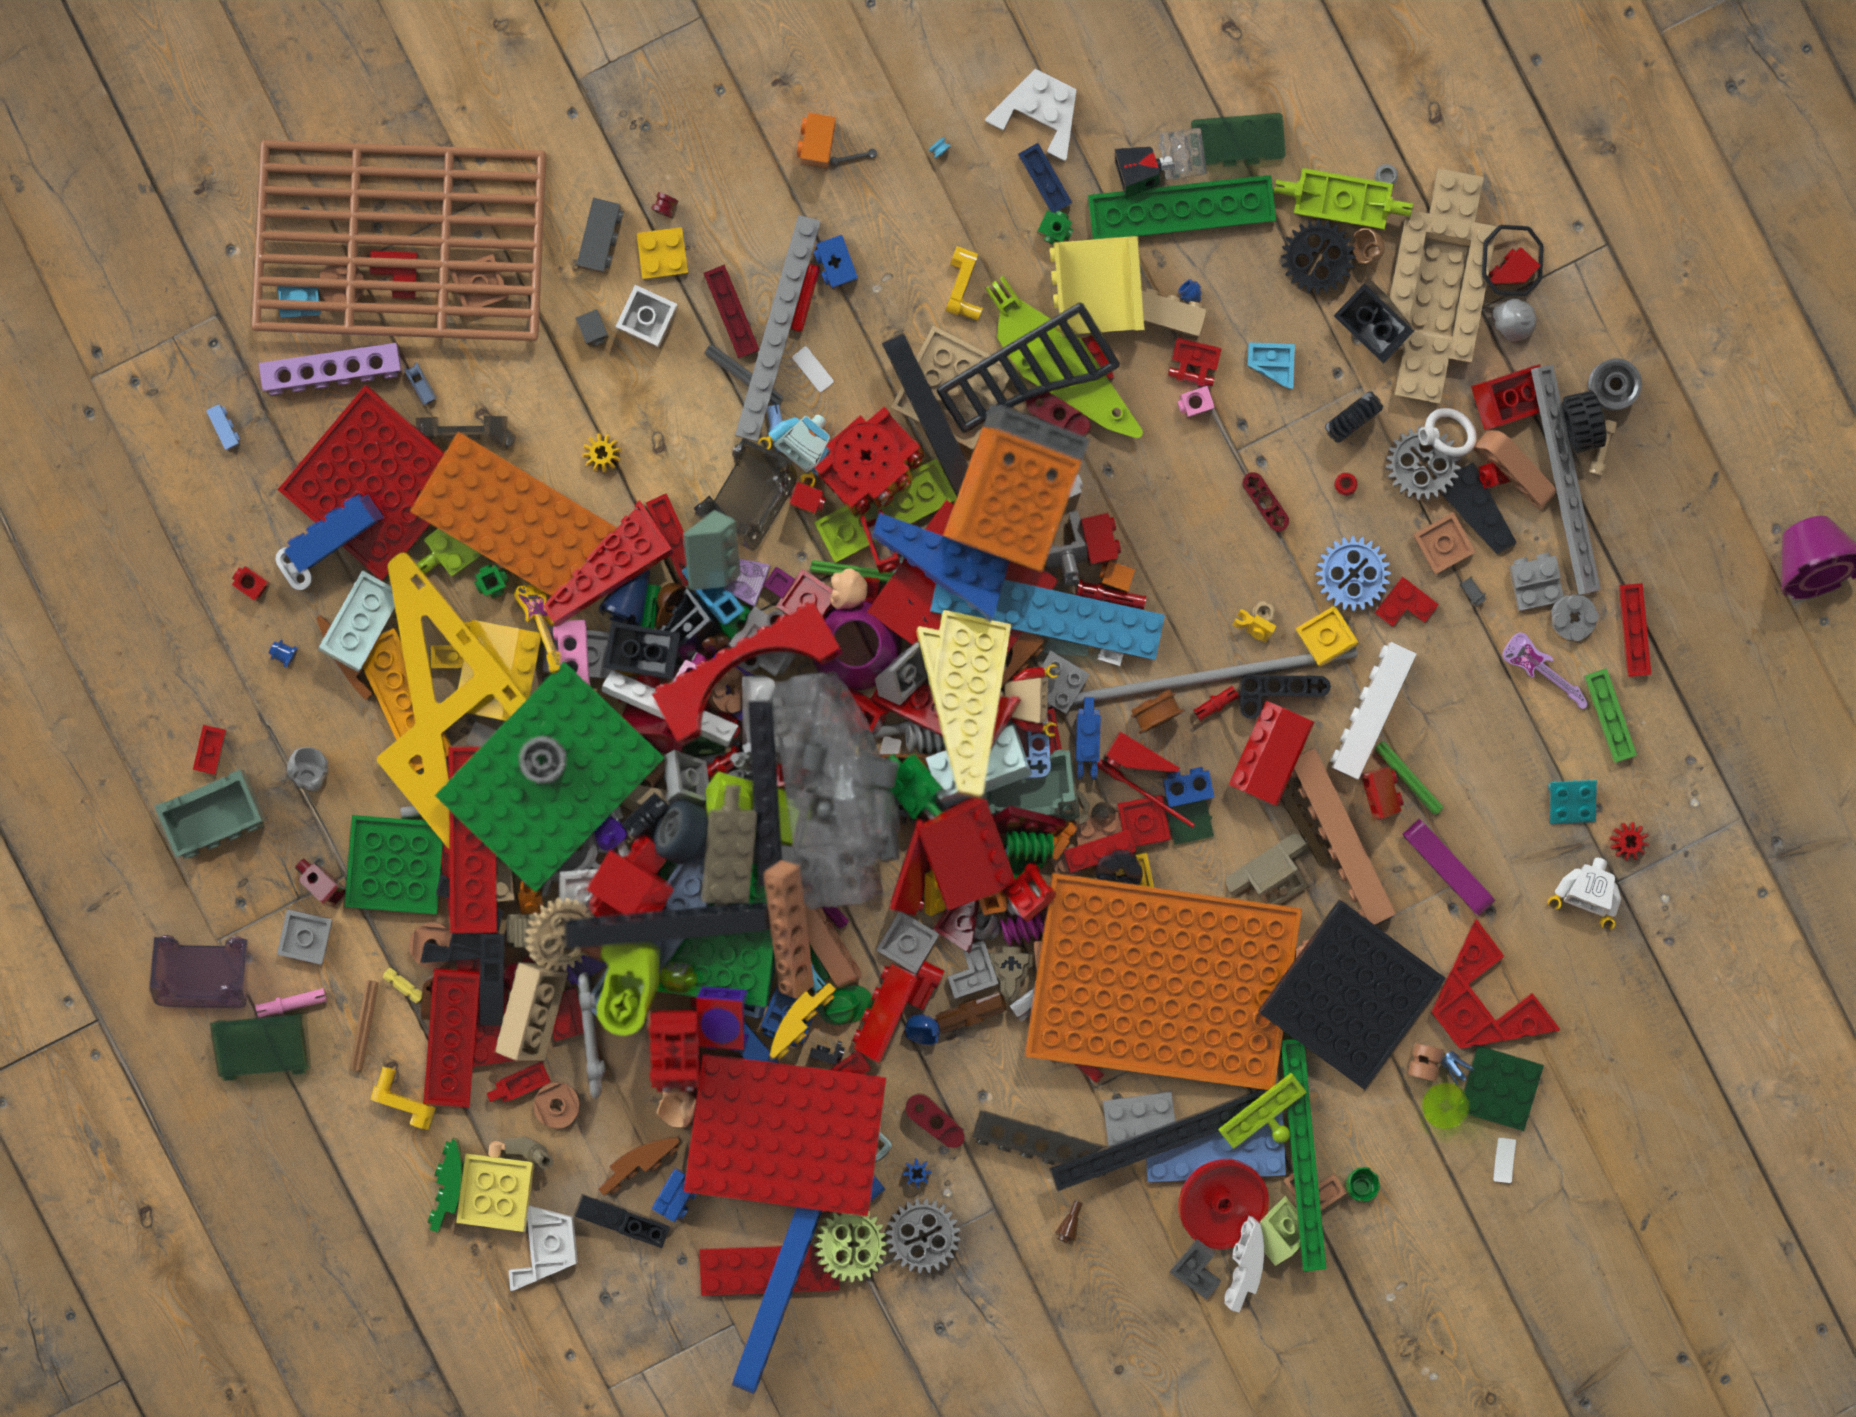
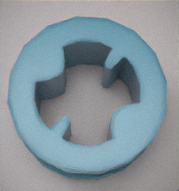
M944 137L928 149L929 152L934 153L935 159L951 147L950 144L945 143L946 139Z

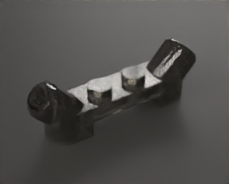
M484 416V426H440V418L438 417L415 418L416 428L432 442L438 436H443L444 441H452L457 432L462 433L471 440H481L480 436H487L501 450H507L516 441V435L508 428V416Z

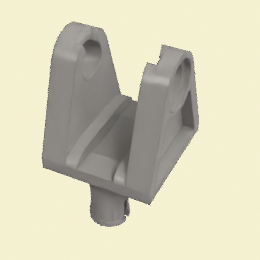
M1078 510L1069 512L1074 542H1071V545L1058 547V545L1053 546L1052 542L1045 561L1047 569L1062 567L1065 585L1067 586L1079 583L1077 576L1079 572L1076 563L1088 561L1087 545Z

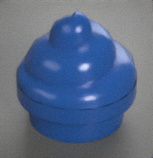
M1189 279L1180 286L1178 292L1183 301H1201V286L1197 281L1194 282L1192 279Z

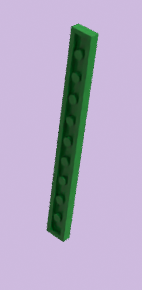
M1296 1039L1282 1040L1281 1053L1284 1078L1292 1073L1306 1091L1304 1095L1287 1107L1303 1272L1327 1270L1305 1046Z

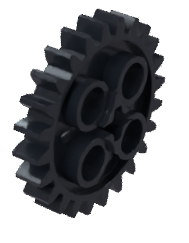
M1318 219L1316 226H1313L1309 220L1307 228L1299 224L1301 231L1298 233L1292 230L1295 237L1293 239L1286 237L1290 245L1282 246L1287 251V254L1281 255V258L1287 259L1282 268L1290 269L1285 275L1294 276L1291 280L1292 284L1297 281L1300 282L1299 290L1307 286V293H1310L1312 288H1315L1316 294L1319 295L1320 288H1324V291L1328 294L1329 286L1337 290L1336 283L1340 282L1344 285L1345 282L1342 277L1351 276L1347 268L1355 267L1349 263V260L1356 259V256L1349 254L1355 247L1347 246L1352 240L1351 237L1344 239L1343 236L1346 231L1343 230L1338 233L1339 225L1336 224L1333 228H1330V221H1327L1325 226H1321V221ZM1317 235L1321 238V243L1318 247L1313 248L1308 245L1310 236ZM1326 239H1329L1330 243L1322 253L1325 259L1323 262L1319 260L1312 273L1307 275V271L1315 259L1312 256L1313 253L1318 254ZM1331 247H1338L1341 250L1339 258L1331 259L1328 257V250ZM1306 255L1309 258V263L1306 267L1297 266L1296 259L1298 256ZM1324 266L1329 270L1327 278L1319 279L1316 277V270Z

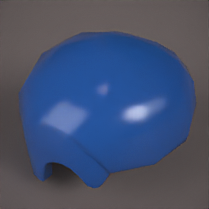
M913 1015L906 1022V1037L919 1044L933 1045L938 1042L940 1027L928 1015Z

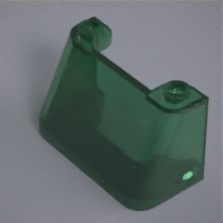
M306 1012L288 1016L232 1019L229 1021L225 1019L210 1022L217 1076L222 1077L223 1081L236 1080V1075L292 1071V1075L305 1074V1069L311 1068Z

